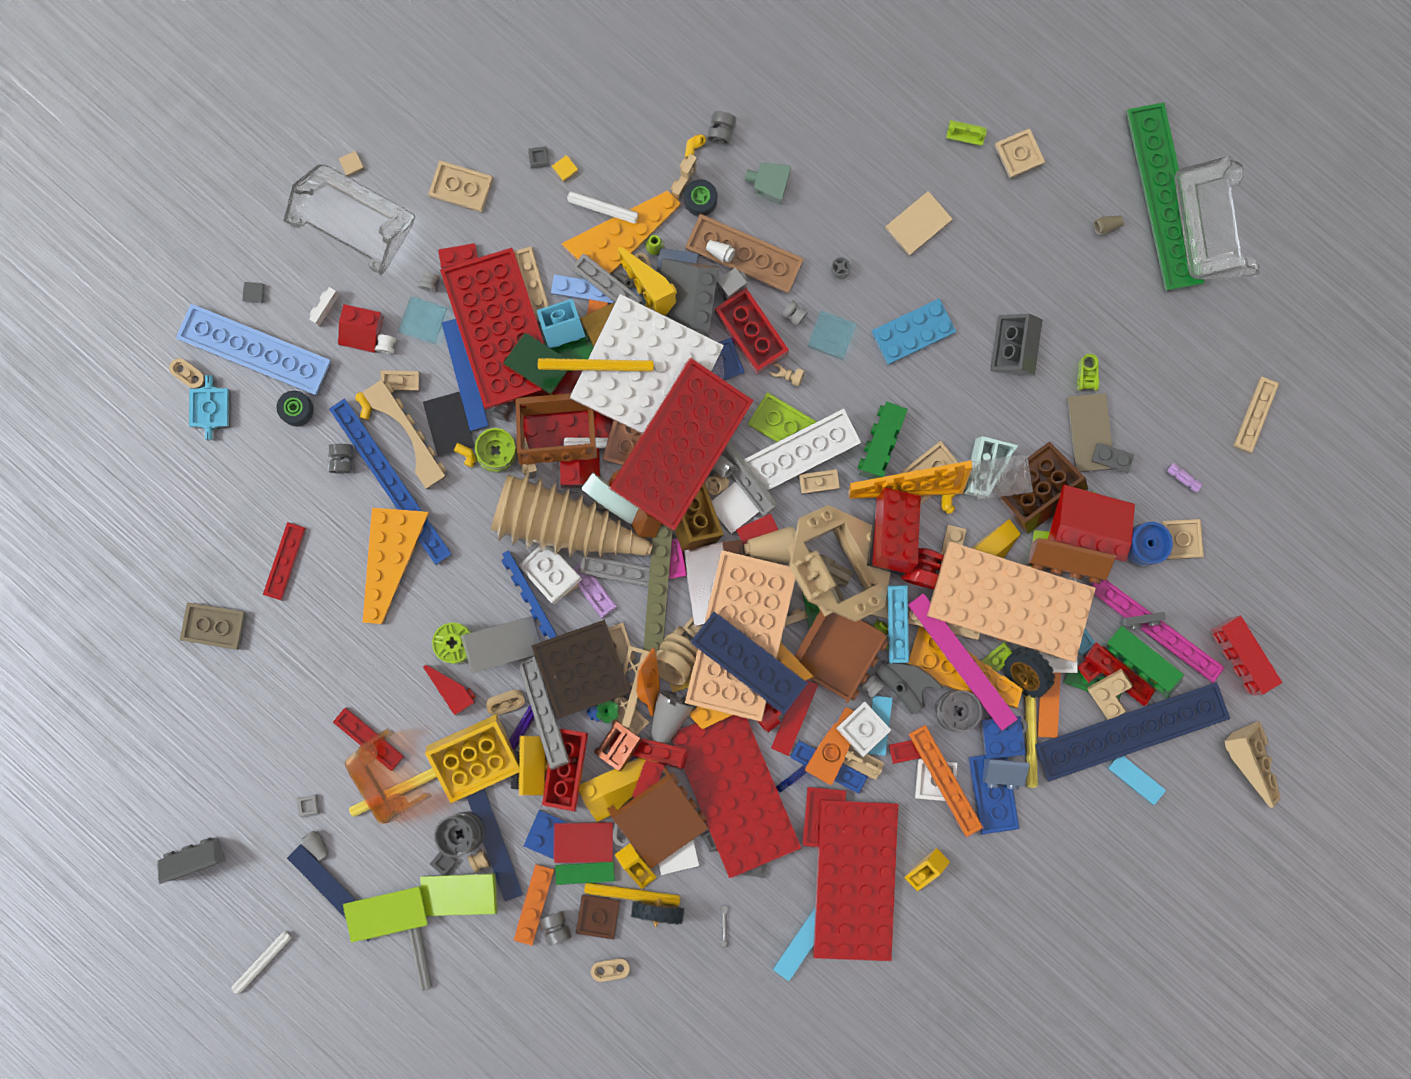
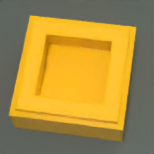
M567 155L552 165L553 170L563 182L578 172V168Z

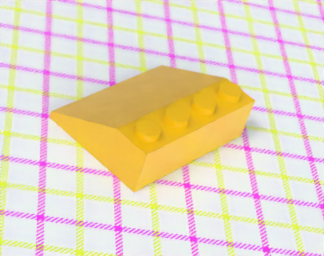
M497 714L426 746L425 755L450 803L519 773V763Z

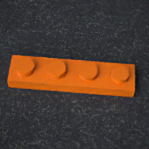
M535 864L514 941L533 945L555 869Z

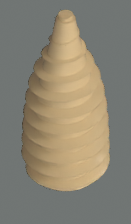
M529 473L523 479L516 478L513 474L512 476L507 475L491 525V531L498 532L499 542L505 535L512 536L513 546L519 539L526 540L527 549L533 542L540 543L541 553L547 546H554L556 556L561 548L569 550L570 558L576 550L583 551L585 558L590 552H599L600 558L604 553H615V556L618 553L645 556L646 554L650 555L653 546L650 541L633 533L632 529L628 530L620 525V519L615 522L609 518L608 509L603 514L596 510V501L588 507L583 503V494L574 500L570 497L569 488L563 494L557 492L556 482L550 489L543 487L542 478L536 484L529 482Z

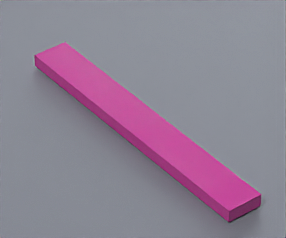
M1108 580L1100 582V584L1093 583L1091 587L1096 588L1094 596L1124 618L1152 614ZM1160 621V625L1149 626V623L1141 624L1142 627L1138 629L1211 683H1214L1224 670V666L1163 621Z
M921 594L909 603L908 607L973 694L979 699V702L1000 730H1004L1016 721L1017 717L948 625L943 621L927 617L930 601L925 594Z

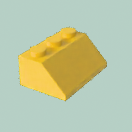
M520 736L519 796L544 794L548 760H546L547 757L540 736Z

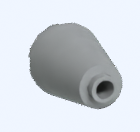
M660 690L657 694L650 738L653 741L668 745L693 711L694 705L685 703L686 698L682 697L681 699L675 693Z

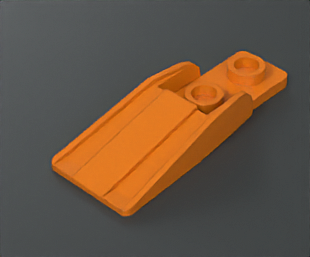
M652 648L638 670L636 692L639 700L647 704L649 714L654 716L657 694L660 691L656 650Z
M848 707L844 708L837 723L835 722L823 737L805 768L806 772L829 785L833 784L850 747V743L836 729L854 712Z

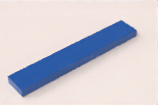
M452 319L441 322L469 429L472 432L487 428L489 424L457 321Z

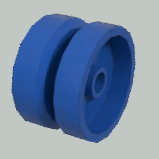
M1146 522L1134 526L1132 544L1127 559L1138 566H1149L1166 560L1171 554L1173 540L1169 530L1157 522Z

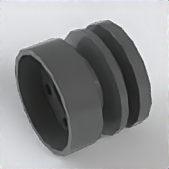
M468 811L459 812L441 820L434 833L438 849L449 857H460L477 849L482 844L485 836L484 825L481 819L476 814Z

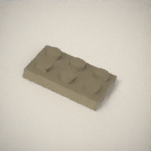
M187 602L180 640L238 650L245 612Z

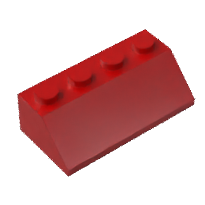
M560 729L570 763L555 769H550L548 763L542 806L576 812L588 733Z

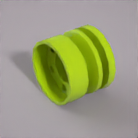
M491 428L479 435L475 444V452L482 468L489 472L498 473L511 467L516 456V446L514 439L507 431L500 428ZM492 449H499L500 455L494 454L493 456Z
M451 622L442 625L433 635L432 647L434 653L439 659L447 663L456 665L465 663L468 659L461 636L472 633V631L458 623ZM452 638L458 642L457 645H454V648L449 645Z

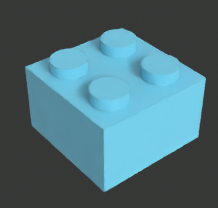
M573 298L537 310L549 348L559 347L564 343L577 341L585 337Z

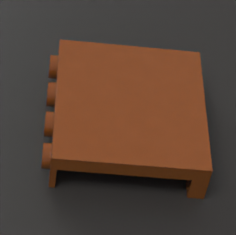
M820 610L797 650L795 657L814 676L810 678L811 680L842 697L848 704L850 700L854 701L860 691L857 688L860 683L864 684L870 674L867 673L869 667L874 668L879 659L876 655L879 650L884 651L889 642L886 640L888 634L862 619L854 622L834 612L824 617Z
M666 768L663 771L667 776L618 810L614 805L607 808L614 822L650 869L708 829L705 824L707 819L702 811L697 812L695 810L698 806L694 800L686 797L689 794L684 786L681 785L679 787L677 783L680 781L673 772L669 774Z

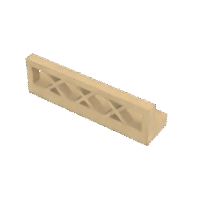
M629 646L623 667L625 676L626 672L632 669L636 673L634 682L628 683L631 691L628 701L623 702L621 697H618L613 702L618 704L619 700L621 705L618 707L623 706L626 711L623 720L616 719L622 723V726L626 727L632 726L639 701L636 692L638 670L650 652ZM632 651L642 653L640 662L636 665L630 659Z

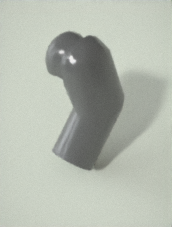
M618 272L611 273L614 278L627 288L633 286V280Z

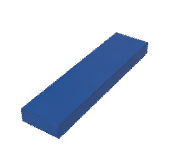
M798 741L790 758L807 766L816 749ZM842 763L834 781L859 794L868 776Z

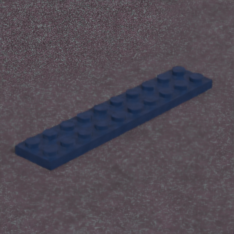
M1215 682L1036 744L1035 747L1046 780L1050 782L1231 718L1218 683Z

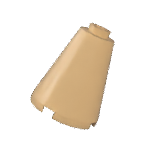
M786 527L749 539L747 544H744L745 556L748 555V557L768 562L790 565L791 556L787 548L794 543L795 528Z

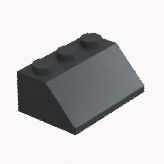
M1030 313L999 315L991 371L1014 375H1035L1043 319Z
M210 837L201 840V845L196 847L190 844L182 847V852L175 854L174 851L163 854L164 858L158 860L159 884L170 882L225 862L219 840H212Z

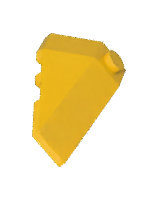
M621 246L618 247L619 260L629 278H634L639 295L643 293L644 299L647 302L645 306L666 316L676 303L675 294H677L675 286L672 283L669 284L664 276Z
M1008 519L971 548L1004 559L1021 534L1012 521Z
M638 758L627 763L622 771L613 769L580 785L579 792L596 822L610 816L607 810L608 807L614 805L618 810L632 798L645 760Z

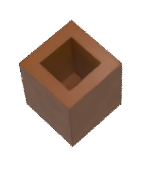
M638 509L631 524L636 534L643 538H655L661 526L660 522Z

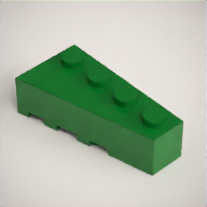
M886 401L884 406L880 405L877 416L880 417L879 421L873 424L870 432L873 434L872 440H867L864 451L867 452L865 459L861 458L857 467L860 470L859 475L869 479L884 477L885 469L890 461L891 452L895 447L897 436L908 410L907 408Z

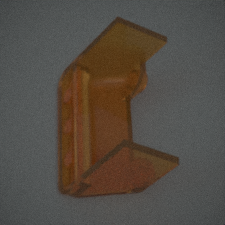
M390 729L384 730L359 746L345 761L346 770L375 819L381 824H388L432 797L431 793H424L409 803L402 794H393L388 798L385 795L368 764L377 757L375 745L395 734Z

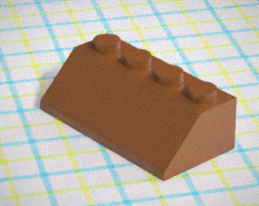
M1038 538L1031 544L1027 565H1031L1032 568L1041 571L1049 569L1052 574L1056 575L1070 574V578L1081 580L1082 577L1088 578L1089 582L1100 584V582L1107 580L1116 555Z

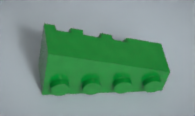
M1121 626L1107 642L1108 652L1114 657H1119L1123 660L1125 666L1137 672L1140 678L1151 684L1167 699L1182 683L1184 674L1125 627Z

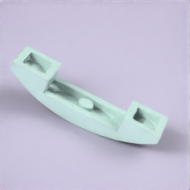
M592 473L582 486V489L606 509L632 524L638 508L609 490V483Z

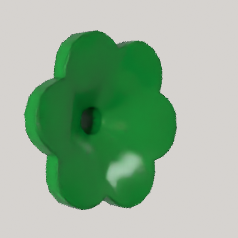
M610 700L597 705V718L606 724L617 719L618 704Z

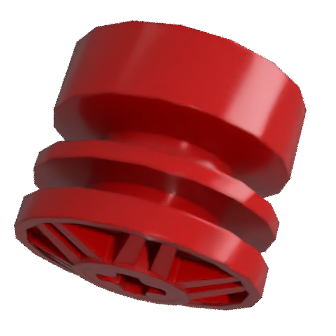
M919 548L918 564L909 574L905 573L901 580L934 590L939 575L936 574V571L941 569V564L938 563L943 562L944 555L931 549Z

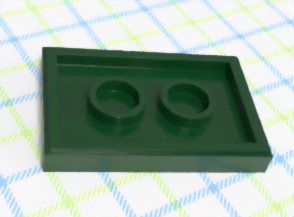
M524 333L503 364L552 395L569 370H539L538 359L566 358L527 333Z

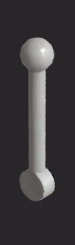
M722 906L720 909L723 919V940L721 941V946L727 947L729 944L726 927L728 908Z

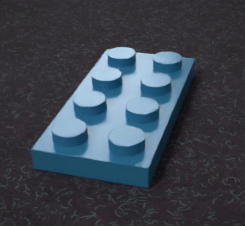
M939 298L872 330L871 333L887 365H890L955 334L956 330Z

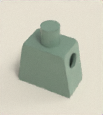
M760 163L758 172L747 169L745 181L755 183L753 190L755 194L781 205L791 166Z

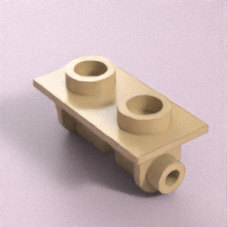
M851 745L843 761L847 766L874 780L880 775L884 762L868 754L862 757Z

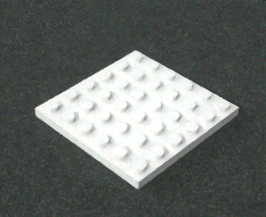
M620 294L589 359L652 360L654 362L653 371L583 370L570 399L639 433H643L687 360L692 358L712 371L724 345Z

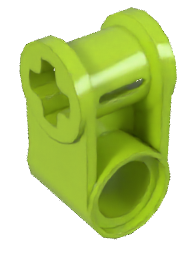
M1086 354L1078 362V391L1082 389L1098 391L1099 361L1094 354ZM1085 359L1092 361L1093 365L1091 368L1085 366Z

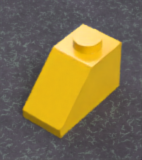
M631 843L615 854L623 869L641 889L657 878Z
M936 848L926 855L904 878L918 892L941 875L950 861Z

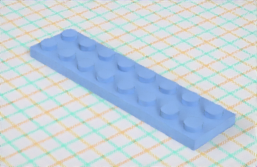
M190 304L176 336V339L315 396H317L332 362L327 358L193 304Z

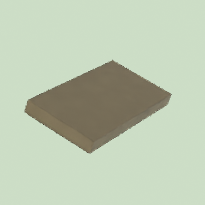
M1106 393L1067 397L1075 467L1080 472L1112 469L1091 462L1097 443L1112 447Z

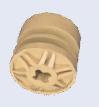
M677 634L666 635L659 647L660 650L656 651L659 677L674 685L685 683L691 673V669L694 668L698 648L692 645L690 640Z

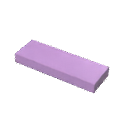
M580 562L573 568L582 578L578 583L579 589L599 616L603 618L617 608V606L594 576L579 574Z

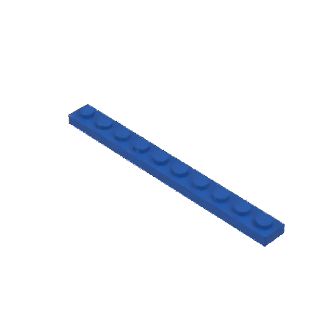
M344 398L329 408L397 510L422 511L347 400ZM426 519L418 540L434 564L438 565L451 556L452 553L430 521Z
M508 550L502 553L504 559L501 561L506 570L510 569L513 576H511V579L515 586L519 585L523 592L520 595L524 602L530 603L532 609L529 611L535 620L539 619L541 623L539 628L544 637L548 635L549 639L557 637L558 635L511 552ZM597 705L586 710L591 720L601 721L596 716L598 711Z

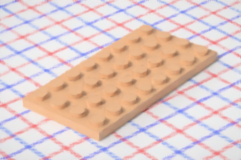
M948 542L927 617L1022 647L1032 648L1035 651L1060 659L1076 662L1096 588L960 544Z
M721 551L705 622L715 611L777 659L796 579L789 566ZM698 649L685 703L762 721L766 701Z

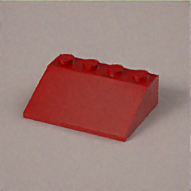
M1063 484L1047 540L1116 555L1115 559L1126 562L1132 544L1135 504Z

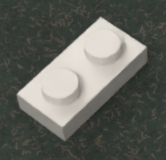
M330 287L327 291L325 290L320 296L321 301L318 306L311 310L309 320L320 327L339 294Z

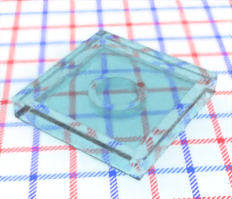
M410 296L398 332L435 344L447 308Z
M821 311L807 347L843 360L856 324Z

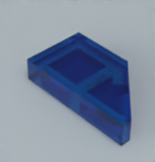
M804 765L799 767L779 783L776 789L782 792L807 773L805 771L806 767Z

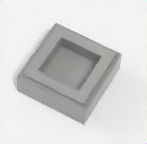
M317 795L296 798L299 817L320 814Z

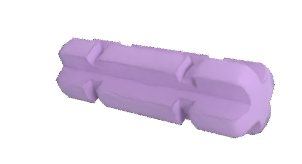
M1175 463L1171 464L1167 470L1170 475H1175L1177 480L1187 487L1190 486V489L1195 493L1202 488L1203 484L1201 482L1195 481L1193 476L1183 469L1180 470V467Z

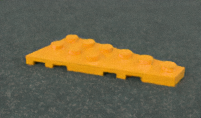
M919 626L908 664L919 666L944 687L957 691H967L973 694L925 628ZM967 651L1009 707L1017 709L1023 689Z

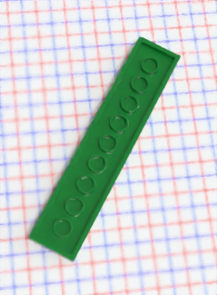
M1165 102L1127 109V118L1165 291L1203 285V274Z

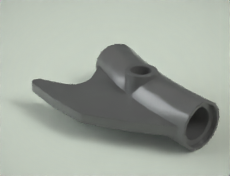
M884 661L875 672V675L899 697L910 714H914L926 706L923 700V689L925 687L942 688L941 683L917 665Z

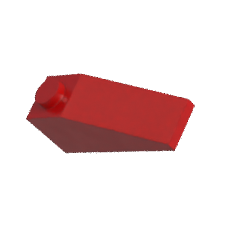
M429 665L423 666L454 715L457 716L476 703L474 700L476 695L471 688L467 689L464 685Z

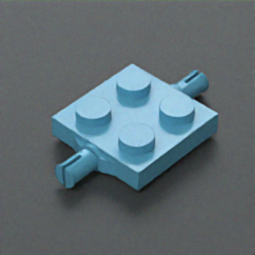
M205 375V387L189 389V427L205 429L204 440H213V429L229 427V389L213 387L212 375Z

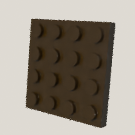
M605 619L531 645L557 720L631 693Z

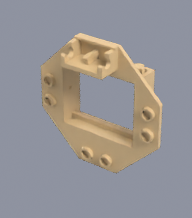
M830 505L798 519L794 543L787 548L791 556L789 567L808 601L818 605L824 617L834 612L856 622L885 607L890 572L867 566L872 525ZM832 531L865 588V591L839 604L830 591L836 584L817 551L809 553L805 545Z

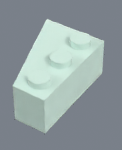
M984 436L976 438L971 457L972 470L963 494L981 499L988 497L1018 445Z

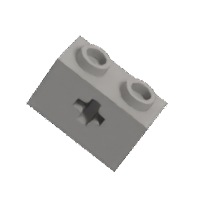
M734 268L717 281V291L725 301L747 288L746 275L741 270L738 271Z

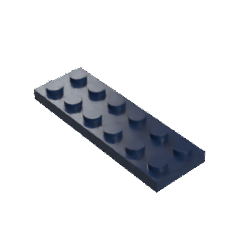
M713 611L690 642L782 714L786 713L808 684V682L715 611Z

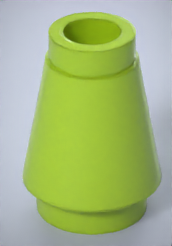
M652 235L646 242V250L652 255H658L661 248H664V242L659 236Z

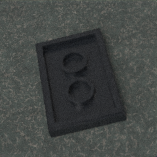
M460 392L423 401L438 457L454 453L457 443L468 448L475 447Z

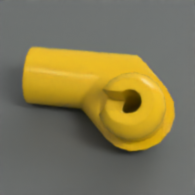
M697 134L687 141L685 158H688L690 154L694 156L695 150L706 143V137L703 134Z
M358 392L355 400L362 406L359 417L369 420L372 407L364 394Z
M460 443L456 444L454 452L465 456L464 464L466 466L474 467L477 458L472 449Z
M957 494L943 495L941 497V508L947 514L954 512L955 506L952 505V499Z

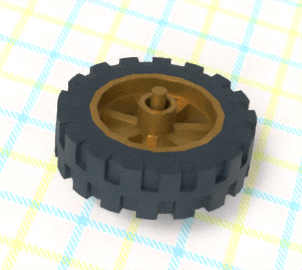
M1019 647L1004 661L1005 666L1003 669L1006 671L1005 676L1023 689V695L1031 696V698L1042 697L1055 683L1054 670L1049 665V661L1042 657L1041 653H1036L1032 648Z
M659 898L654 903L633 901L631 917L654 922L655 927H658V923L682 924L685 909L664 905V903H661L662 899Z

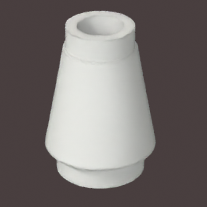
M710 240L706 246V251H709V253L723 263H730L735 255V249L732 248V245Z

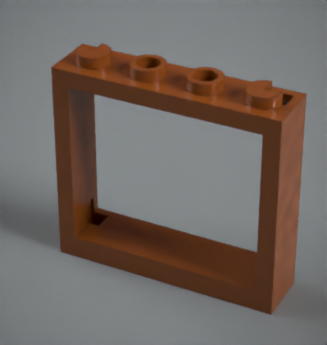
M572 393L516 398L517 455L519 465L597 458L594 410L570 399ZM588 410L589 444L525 449L524 416Z

